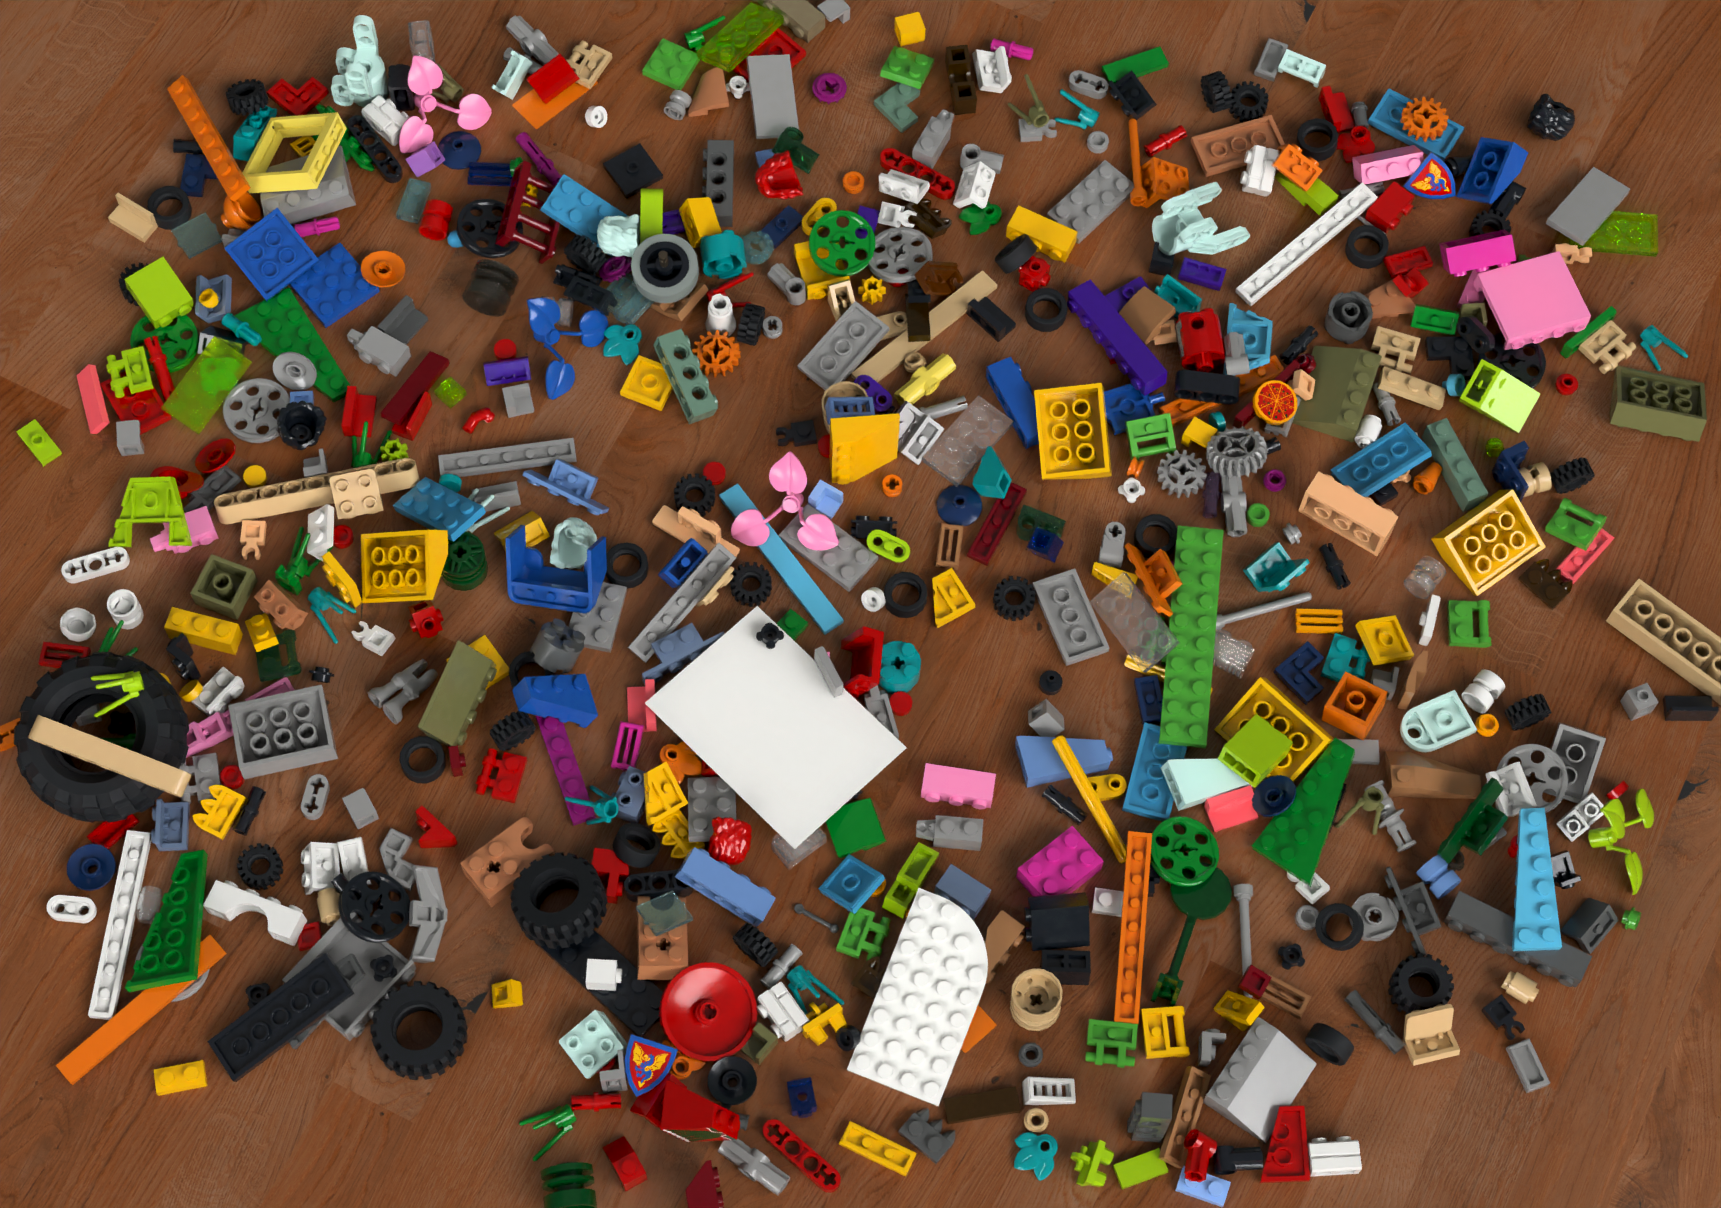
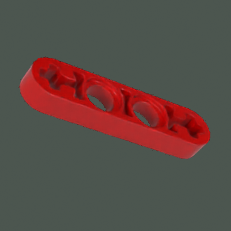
M886 148L881 152L880 165L885 170L890 171L892 169L919 179L924 175H929L933 180L929 182L930 189L927 192L943 200L951 199L954 196L955 183L950 178L896 149ZM893 157V160L886 161V158ZM905 165H910L914 170L907 173L902 168ZM949 187V190L942 191V188Z
M776 1119L768 1120L764 1124L762 1131L764 1139L821 1190L831 1193L839 1188L841 1177L838 1171L788 1127ZM776 1126L779 1127L778 1134L783 1138L785 1134L788 1135L780 1146L777 1144L780 1142V1139L776 1135L769 1136V1127L773 1129ZM788 1142H796L799 1145V1151L795 1154L787 1153L785 1146ZM811 1157L817 1160L818 1166L816 1169L807 1170L804 1167V1161L807 1158ZM822 1166L825 1167L823 1173L827 1177L835 1176L834 1185L829 1183L826 1186L824 1184L825 1178L821 1174H819L818 1178L815 1177L820 1172Z

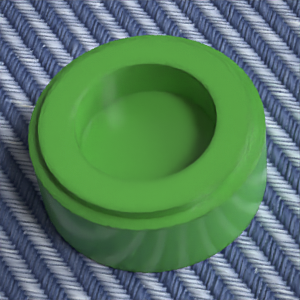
M1260 503L1252 504L1246 513L1248 523L1254 527L1264 526L1270 516L1268 508Z

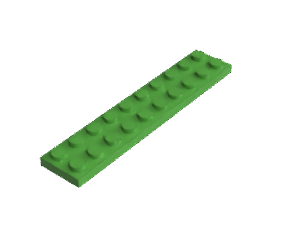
M1189 526L1177 527L1174 569L1182 585L1172 592L1170 608L1173 615L1169 618L1159 744L1206 748L1224 530Z

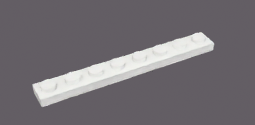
M1362 182L1239 285L1235 292L1251 307L1368 209L1378 197Z
M130 830L126 832L88 1012L90 1018L110 1020L116 1014L151 845V833Z

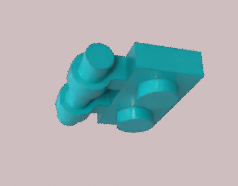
M1335 633L1320 676L1339 683L1346 671L1364 680L1366 674L1364 670L1367 662H1370V657L1364 644L1361 650L1355 649L1357 640ZM1351 658L1358 660L1355 668L1349 667Z

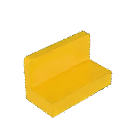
M710 197L687 198L679 208L689 243L693 248L700 247L702 237L722 233Z
M533 511L494 532L495 537L501 542L505 552V538L520 525H525L526 547H533L550 537L541 517Z

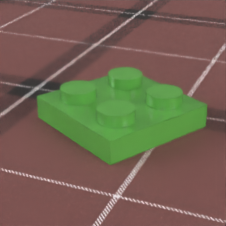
M662 38L643 68V75L675 90H682L699 63L700 54Z
M894 46L881 69L880 77L921 89L933 67L934 58Z

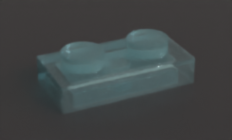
M413 178L409 179L396 212L397 219L418 224L431 190V183Z

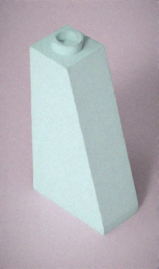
M1171 759L1161 767L1178 811L1204 803L1208 798L1250 786L1248 782L1218 759Z

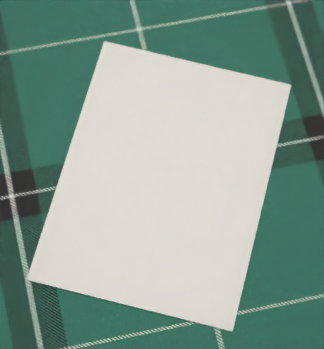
M756 606L647 700L645 704L783 839L796 849L907 747L844 688L842 695L834 698L815 660L784 631V638L779 640L773 649H768L765 643L758 641L756 634L761 632L766 623H773L778 627L779 631L783 630Z

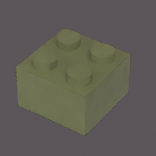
M211 554L190 594L196 605L238 620L258 580L252 569Z

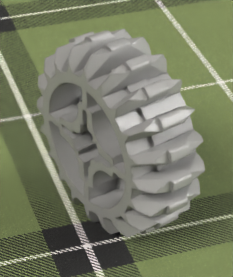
M1234 426L1233 429L1225 428L1224 432L1217 431L1216 436H1211V441L1207 442L1206 458L1210 468H1213L1214 473H1220L1221 477L1228 475L1230 479L1233 476L1240 478L1241 475L1249 477L1250 472L1257 473V469L1263 468V464L1267 459L1268 449L1266 441L1259 431L1254 432L1252 428L1246 430L1244 426L1236 429Z

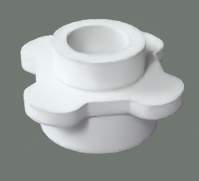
M734 76L726 84V90L733 93L735 98L740 99L742 94L750 91V85L746 83L744 77Z
M1128 478L1124 485L1118 487V492L1123 494L1129 503H1134L1138 496L1144 495L1145 488L1135 478Z

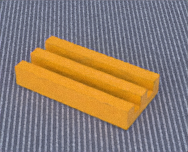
M1296 608V633L1342 634V610ZM1318 617H1336V618H1318ZM1301 623L1337 624V627H1336V626H1301Z

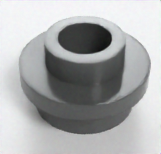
M1026 1043L1020 1048L1018 1057L1024 1066L1036 1067L1042 1061L1043 1051L1035 1043ZM1028 1052L1034 1053L1035 1058L1028 1059L1026 1057V1054Z

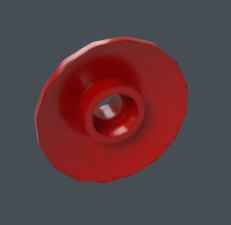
M228 438L211 442L199 452L195 460L197 470L202 473H211L227 465L235 454L236 445L233 440Z

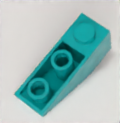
M265 105L264 109L259 108V112L253 111V114L246 118L233 136V158L249 161L270 118L276 117L278 109Z

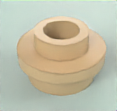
M912 352L905 357L904 367L908 372L914 373L917 369L926 365L924 356L918 352Z
M1033 1108L1026 1112L1024 1125L1028 1131L1040 1133L1048 1126V1116L1042 1109ZM1037 1117L1041 1123L1034 1125L1031 1119Z

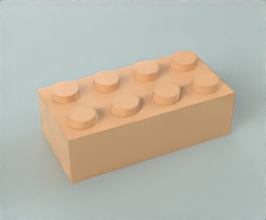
M1319 471L1305 491L1298 510L1300 513L1375 556H1378L1398 520V516L1392 510L1382 508L1375 504L1371 498L1361 496L1350 486L1342 485L1335 481L1332 476Z

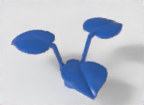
M531 298L527 300L529 323L534 332V338L536 341L544 343V348L549 349L559 359V361L553 360L550 362L545 376L548 398L554 400L571 389L575 380V372L573 366L564 363V358L551 345L559 341L560 335L581 336L584 346L595 347L606 337L604 331L609 325L608 318L600 311L589 310L582 315L579 321L581 331H560L554 326L561 316L558 304L547 298Z

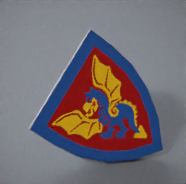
M1432 152L1428 154L1403 185L1412 193L1424 198L1445 199L1456 196L1455 182L1447 164Z
M631 1034L625 1054V1072L628 1083L636 1097L650 1091L665 1078L675 1060L678 1049Z

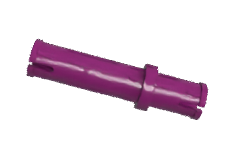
M527 132L520 133L516 137V142L535 163L538 172L544 174L551 185L556 186L562 175L555 169L553 161L546 158L539 147L528 136Z

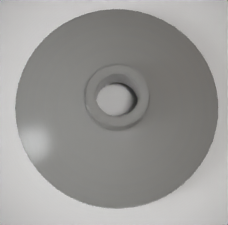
M284 352L278 355L273 362L275 377L287 388L299 391L306 390L312 387L316 381L317 372L315 366L302 354Z

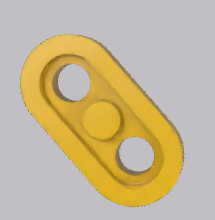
M821 198L802 219V230L805 234L810 236L812 228L809 226L815 225L822 216L827 214L823 213V210H828V213L837 211L834 200ZM820 227L817 230V234L819 235L826 227Z
M1109 774L1088 777L1091 785L1096 788L1095 792L1100 801L1119 799L1125 794L1127 783L1121 775ZM1116 782L1119 784V787L1114 788L1111 786V783Z

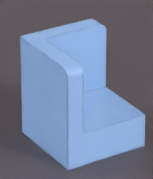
M819 480L808 497V504L821 514L832 519L843 503L844 493Z

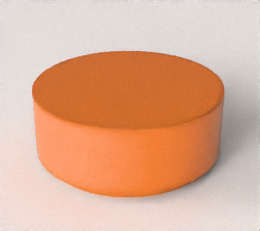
M856 171L846 173L843 177L844 190L850 194L861 192L864 188V177L862 174Z

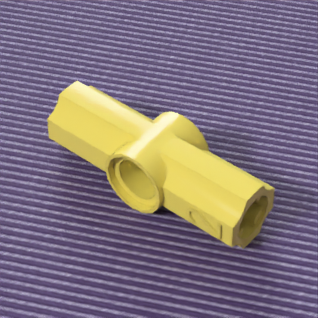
M943 353L927 367L922 366L917 369L911 376L910 381L894 393L898 404L902 406L905 401H908L913 405L922 396L932 394L938 388L940 382L956 369L953 359L948 354Z

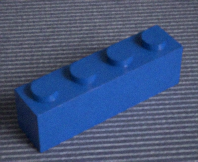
M1010 356L987 366L986 379L1022 444L1027 449L1039 444L1035 399L1031 394L1032 388L1029 382L1024 381L1021 376L1022 371L1019 364L1014 363Z

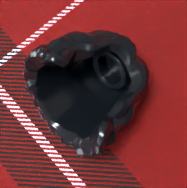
M1542 94L1530 113L1527 128L1543 139L1561 140L1567 136L1575 124L1574 110L1566 107L1561 102H1554L1550 95Z
M303 400L299 403L291 402L286 405V408L280 409L276 430L287 446L297 450H305L307 447L316 445L321 433L324 431L327 418L320 407L314 406L312 403H306Z

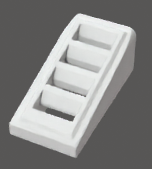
M1027 1077L1022 1082L1024 1105L1076 1103L1074 1079ZM1062 1085H1065L1066 1097H1062ZM1042 1086H1045L1046 1096H1042ZM1052 1086H1055L1056 1096H1053Z

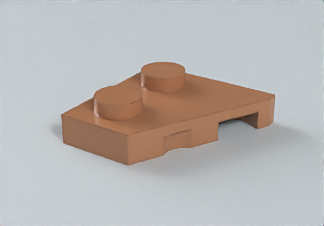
M1392 280L1364 295L1371 303L1372 319L1384 316L1398 317L1399 314L1411 313V316L1413 315L1414 302L1411 298L1405 297Z

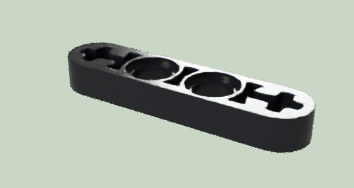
M352 116L347 122L350 135L360 143V148L372 159V164L387 182H399L403 177L399 162L363 116ZM354 125L361 126L363 132L360 133V130L354 127ZM367 138L375 140L372 145H365L363 143ZM379 153L387 155L382 161L376 160L375 156ZM389 165L392 171H396V174L389 173L387 166Z

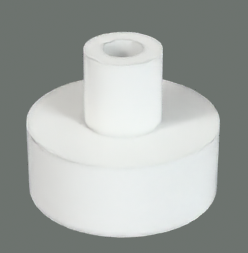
M602 106L589 107L585 113L587 124L595 128L603 127L607 122L605 108Z
M877 587L869 588L861 597L863 606L871 612L878 611L886 603L883 591Z

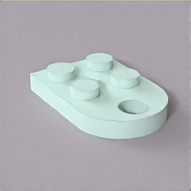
M1455 690L1411 708L1404 715L1400 724V734L1403 741L1411 749L1418 752L1435 751L1477 731ZM1412 728L1418 730L1420 737H1410L1408 730Z

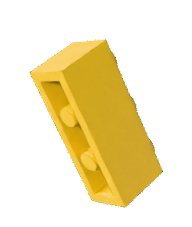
M1018 205L1007 225L1006 237L1013 241L1017 237L1027 234L1037 246L1036 252L1044 253L1053 260L1065 263L1076 243L1078 231Z
M175 607L171 608L164 626L170 639L178 637L183 633L190 644L236 655L243 636L237 623Z

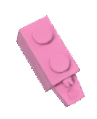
M207 506L184 513L192 546H169V522L163 523L165 529L160 531L161 534L150 538L154 551L166 549L167 551L173 550L174 554L185 553L193 547L208 545L214 540L219 539Z

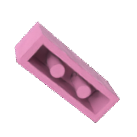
M1415 145L1352 157L1354 178L1360 183L1370 184L1412 175L1424 161L1423 151Z
M926 763L921 798H925L929 802L947 801L954 806L967 804L972 805L976 809L991 808L996 774Z

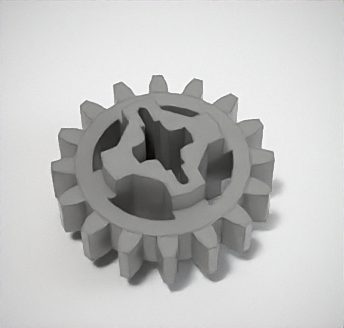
M1174 450L1173 456L1167 453L1165 460L1161 459L1160 467L1157 470V474H1159L1157 481L1163 482L1161 488L1162 490L1168 488L1169 495L1176 492L1177 498H1180L1181 494L1184 493L1189 498L1190 492L1196 495L1198 488H1203L1207 476L1204 473L1206 465H1201V458L1194 459V452L1189 456L1186 450H1183L1182 454Z

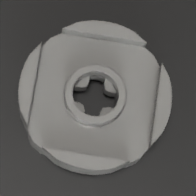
M1367 893L1360 896L1352 906L1363 920L1364 932L1361 938L1363 941H1382L1391 936L1396 929L1399 913L1394 902L1388 897L1386 899L1378 893ZM1370 912H1373L1375 915L1379 914L1380 918H1378L1377 922L1369 920ZM1349 917V919H1350V924H1351V926H1352V928H1353L1352 919Z

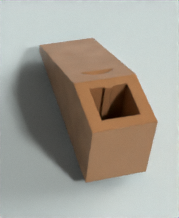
M1003 910L999 912L989 925L985 936L988 959L987 985L995 978L997 973L994 971L999 964L1004 966L1010 958L1011 954H1009V951L1012 947L1015 946L1017 948L1025 938L1023 935L1025 926Z

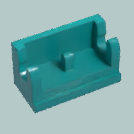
M1167 274L1163 278L1162 285L1160 287L1157 285L1155 288V294L1175 307L1176 314L1173 317L1179 320L1178 315L1182 312H1199L1202 299Z

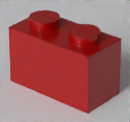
M1394 181L1368 208L1365 219L1387 234L1390 229L1395 230L1403 215L1408 216L1414 207L1412 202L1415 196Z

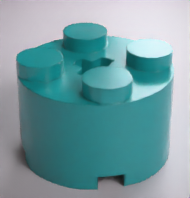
M724 230L721 234L701 238L700 253L703 272L706 276L713 278V274L719 275V279L732 278L740 275L743 267H747L743 239L735 235L733 230Z
M892 641L883 645L878 685L885 689L886 692L890 694L899 691L907 693L919 681L921 658L913 644Z

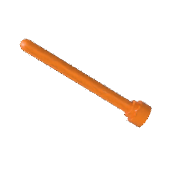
M1131 118L1128 124L1134 188L1130 193V201L1134 206H1143L1148 202L1147 191L1142 187L1137 121Z

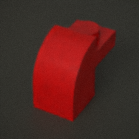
M594 848L592 865L600 879L608 880L607 902L617 904L618 896L622 897L624 882L630 876L628 864L620 860L613 850Z

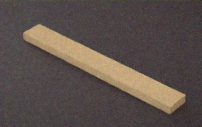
M983 270L929 312L931 340L967 312L968 303L975 298L979 302L997 289V284ZM906 330L852 372L851 377L855 380L860 375H868L878 383L901 365L908 354L917 352L930 341L908 342V332ZM862 382L861 387L868 389L867 383Z

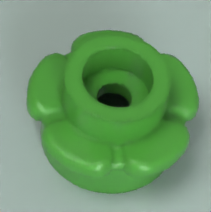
M1632 907L1630 911L1625 910L1621 923L1625 924L1626 930L1628 928L1636 930L1641 912L1636 911L1635 907Z

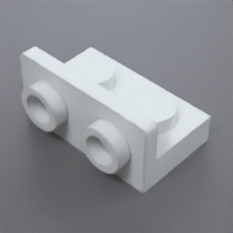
M981 161L965 167L953 205L960 209L974 203L981 209L985 208L995 178V171Z
M222 667L204 685L200 695L191 702L208 717L216 712L224 713L230 701L241 695L245 685L242 678L234 676L225 667Z
M310 842L301 852V863L304 864L301 883L302 887H305V895H311L314 891H321L326 888H335L331 881L340 874L338 843Z

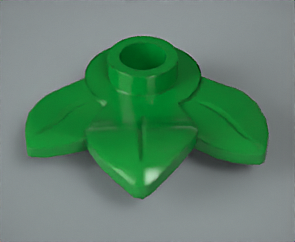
M987 201V205L983 209L972 203V207L965 208L959 214V219L971 223L969 234L977 235L986 232L990 225L997 224L1001 220L1002 211L998 205L990 204L989 201Z

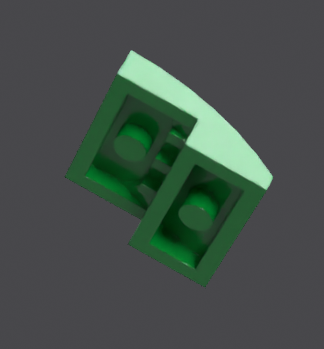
M871 798L842 806L826 821L839 858H844L848 854H853L861 849L866 851L887 842Z

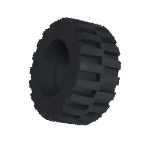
M555 853V856L544 855L542 856L543 859L539 861L535 859L529 863L530 867L524 868L519 873L520 879H515L514 889H512L510 895L512 911L526 937L534 940L536 944L540 946H545L546 944L548 948L553 949L560 945L562 948L570 947L569 944L572 943L577 945L583 942L582 939L587 936L589 938L594 933L593 929L595 927L599 928L603 922L601 917L606 915V904L608 903L604 886L596 869L583 857L578 858L577 855L568 853L567 856H564L563 853ZM565 888L579 891L575 901L564 910L553 913L539 910L544 899L554 891Z
M414 981V986L409 987L407 983L401 984V990L395 992L392 989L387 993L389 998L386 1001L381 999L377 1004L379 1010L374 1011L372 1015L373 1024L370 1025V1032L373 1037L372 1042L385 1066L390 1071L394 1070L398 1076L404 1078L407 1075L410 1080H418L419 1076H423L425 1080L432 1079L431 1074L437 1072L439 1076L444 1074V1068L448 1065L452 1068L457 1063L455 1058L462 1056L464 1052L463 1044L467 1043L468 1037L466 1033L468 1029L467 1022L458 1000L454 995H450L446 988H437L436 984L432 982L423 985L421 981ZM418 1011H428L436 1014L442 1022V1032L433 1045L422 1050H409L400 1045L396 1032L405 1017Z

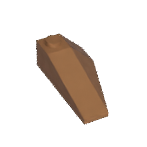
M1385 751L1386 790L1389 797L1476 799L1481 792L1480 775L1411 752Z

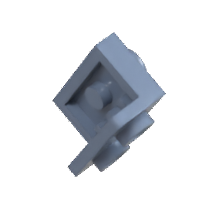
M227 274L210 280L202 275L197 276L195 314L208 324L222 320L227 313H231L232 278ZM208 288L213 289L219 297L218 305L214 308H207L199 302L200 294Z
M162 799L156 800V806L152 808V818L156 822L155 829L151 831V841L155 843L159 851L188 850L189 802L164 803Z

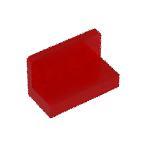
M558 54L526 80L535 89L542 101L547 104L580 78L561 54Z
M1330 85L1322 87L1318 99L1325 120L1331 122L1336 127L1338 133L1351 131L1355 124L1345 94L1343 92L1333 94Z
M347 386L341 426L344 436L355 435L356 437H362L364 422L367 421V438H370L372 436L377 398L374 395H359L357 386Z
M424 392L418 405L401 426L394 424L391 429L393 434L411 441L414 440L432 406L429 392Z
M670 1073L653 1089L639 1095L630 1109L633 1114L644 1117L657 1128H661L666 1081H672L687 1089V1086Z

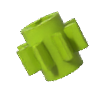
M399 438L391 441L387 439L385 447H380L381 453H383L381 456L383 462L409 458L406 452L408 450L407 444L401 445Z

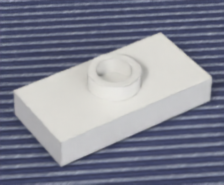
M1432 595L1426 612L1422 611L1419 625H1422L1419 639L1420 645L1427 646L1432 638L1441 599L1440 596Z
M362 837L337 842L343 874L348 881L358 874L369 872ZM367 880V885H371V880Z

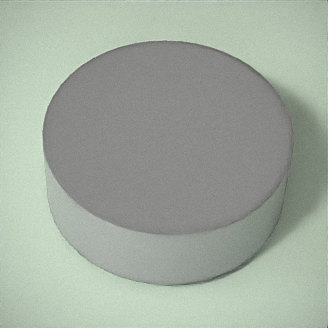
M1094 131L1088 136L1087 147L1091 152L1103 153L1108 148L1109 138L1104 132Z
M1311 905L1301 906L1295 914L1297 926L1303 930L1314 929L1319 912Z

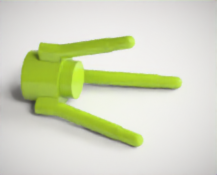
M139 671L91 677L92 681L120 679L97 684L95 686L96 689L122 685L124 693L129 691V694L96 712L94 717L97 718L131 698L140 696L139 691L144 690V684Z

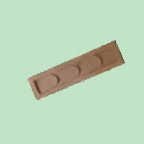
M1186 1066L1173 1108L1172 1120L1167 1128L1158 1157L1176 1168H1183L1188 1153V1149L1184 1147V1140L1187 1134L1196 1127L1211 1078L1210 1075L1193 1066Z

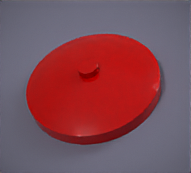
M698 963L680 971L667 984L660 1001V1023L667 1040L681 1054L698 1061H717L732 1056L750 1039L757 1021L755 995L749 983L736 970L719 963Z

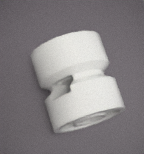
M121 589L109 596L107 609L116 625H118L120 620H123L122 629L128 630L137 627L142 622L144 616L143 609L133 592Z
M1483 669L1461 696L1468 707L1483 714L1488 711L1494 700L1505 690V684L1495 673Z

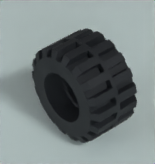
M1422 953L1416 954L1415 957L1410 955L1405 961L1402 960L1393 972L1388 984L1390 985L1388 993L1393 995L1391 998L1392 1004H1398L1396 1009L1399 1012L1402 1010L1406 1012L1404 1016L1415 1010H1425L1440 1004L1446 1005L1453 994L1451 992L1454 989V983H1451L1453 976L1452 973L1447 974L1449 968L1447 965L1442 966L1440 964L1442 960L1439 958L1435 961L1432 959L1433 955L1427 954L1426 957H1423ZM1420 976L1428 980L1433 987V996L1420 997L1410 989L1408 979Z

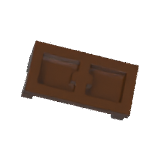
M927 261L914 275L925 294L952 295L957 291L956 286L953 284L954 278L957 279L959 284H963V277L957 269L958 265L953 262Z

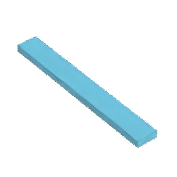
M738 483L719 495V499L735 519L745 510L757 509ZM768 522L765 523L770 530L769 537L764 544L756 547L823 634L826 635L844 622L843 618Z

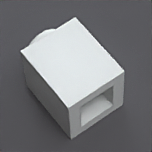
M587 959L585 981L587 989L616 991L617 983L622 981V969L618 968L617 960Z

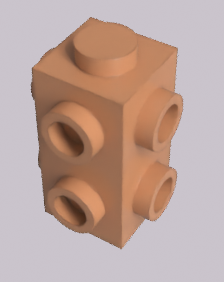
M268 580L254 596L260 603L258 607L267 615L271 614L274 617L272 621L281 629L288 628L294 631L303 624L304 618L309 614L280 584Z

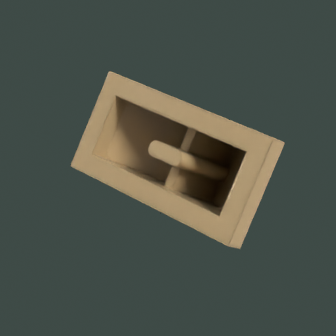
M849 279L828 285V303L837 322L855 302Z

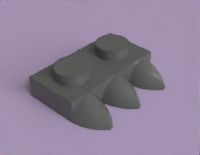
M922 1109L916 1113L914 1112L898 1133L932 1162L937 1164L952 1147L955 1141V1130L947 1131L941 1135L942 1119L934 1120L928 1124L929 1109Z

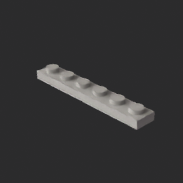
M574 438L438 455L440 476L454 474L458 477L554 465L556 459H561L567 463L577 462Z
M717 543L627 648L646 663L655 653L651 644L674 631L736 557L720 543Z

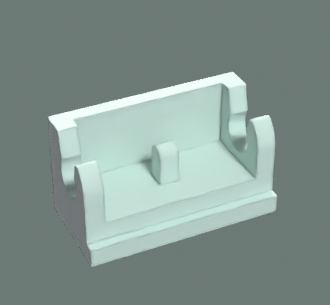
M1286 49L1278 66V72L1283 73L1284 71L1314 84V87L1318 88L1319 82L1324 76L1326 65Z
M512 50L510 53L512 56L497 84H493L492 89L513 100L533 62Z

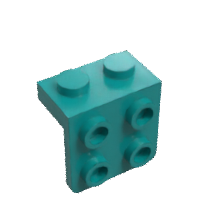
M1275 542L1243 571L1258 592L1281 591L1289 586V580L1294 576L1298 577L1306 571L1305 567L1310 562L1307 558L1292 560L1279 542Z

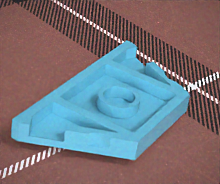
M1230 303L1227 335L1230 332L1243 334L1249 370L1270 363L1273 321L1265 317H1259L1256 313L1249 310L1247 312L1237 308L1236 304ZM1224 362L1223 374L1227 375L1226 365Z

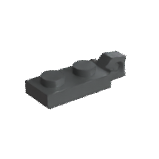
M226 465L216 470L204 481L201 488L191 493L190 503L183 509L184 512L187 513L207 506L209 511L214 506V499L219 495L229 493L241 482V478Z

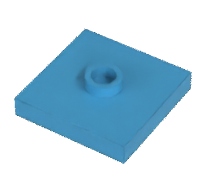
M848 854L818 889L820 893L855 914L881 885L885 877L877 870Z

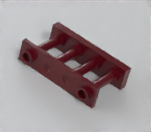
M523 161L514 170L495 244L504 247L508 242L515 240L540 251L538 263L543 264L549 258H553L556 252L554 245L560 223L550 217L548 224H545L523 214L520 208L524 202L540 210L545 203L527 195L525 191L527 184L550 194L555 186L532 176V173H530L532 164ZM519 221L546 233L544 242L541 243L517 232V229H515L516 223Z

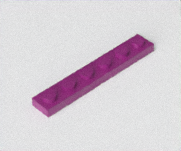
M536 716L564 800L565 797H572L590 801L563 722H559L558 718L550 716L546 718ZM565 801L573 826L596 818L593 807Z

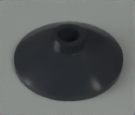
M730 1056L720 1059L712 1066L708 1074L710 1093L717 1101L725 1105L744 1103L753 1095L757 1086V1076L753 1066L740 1057ZM734 1079L737 1081V1085L730 1087L728 1081Z

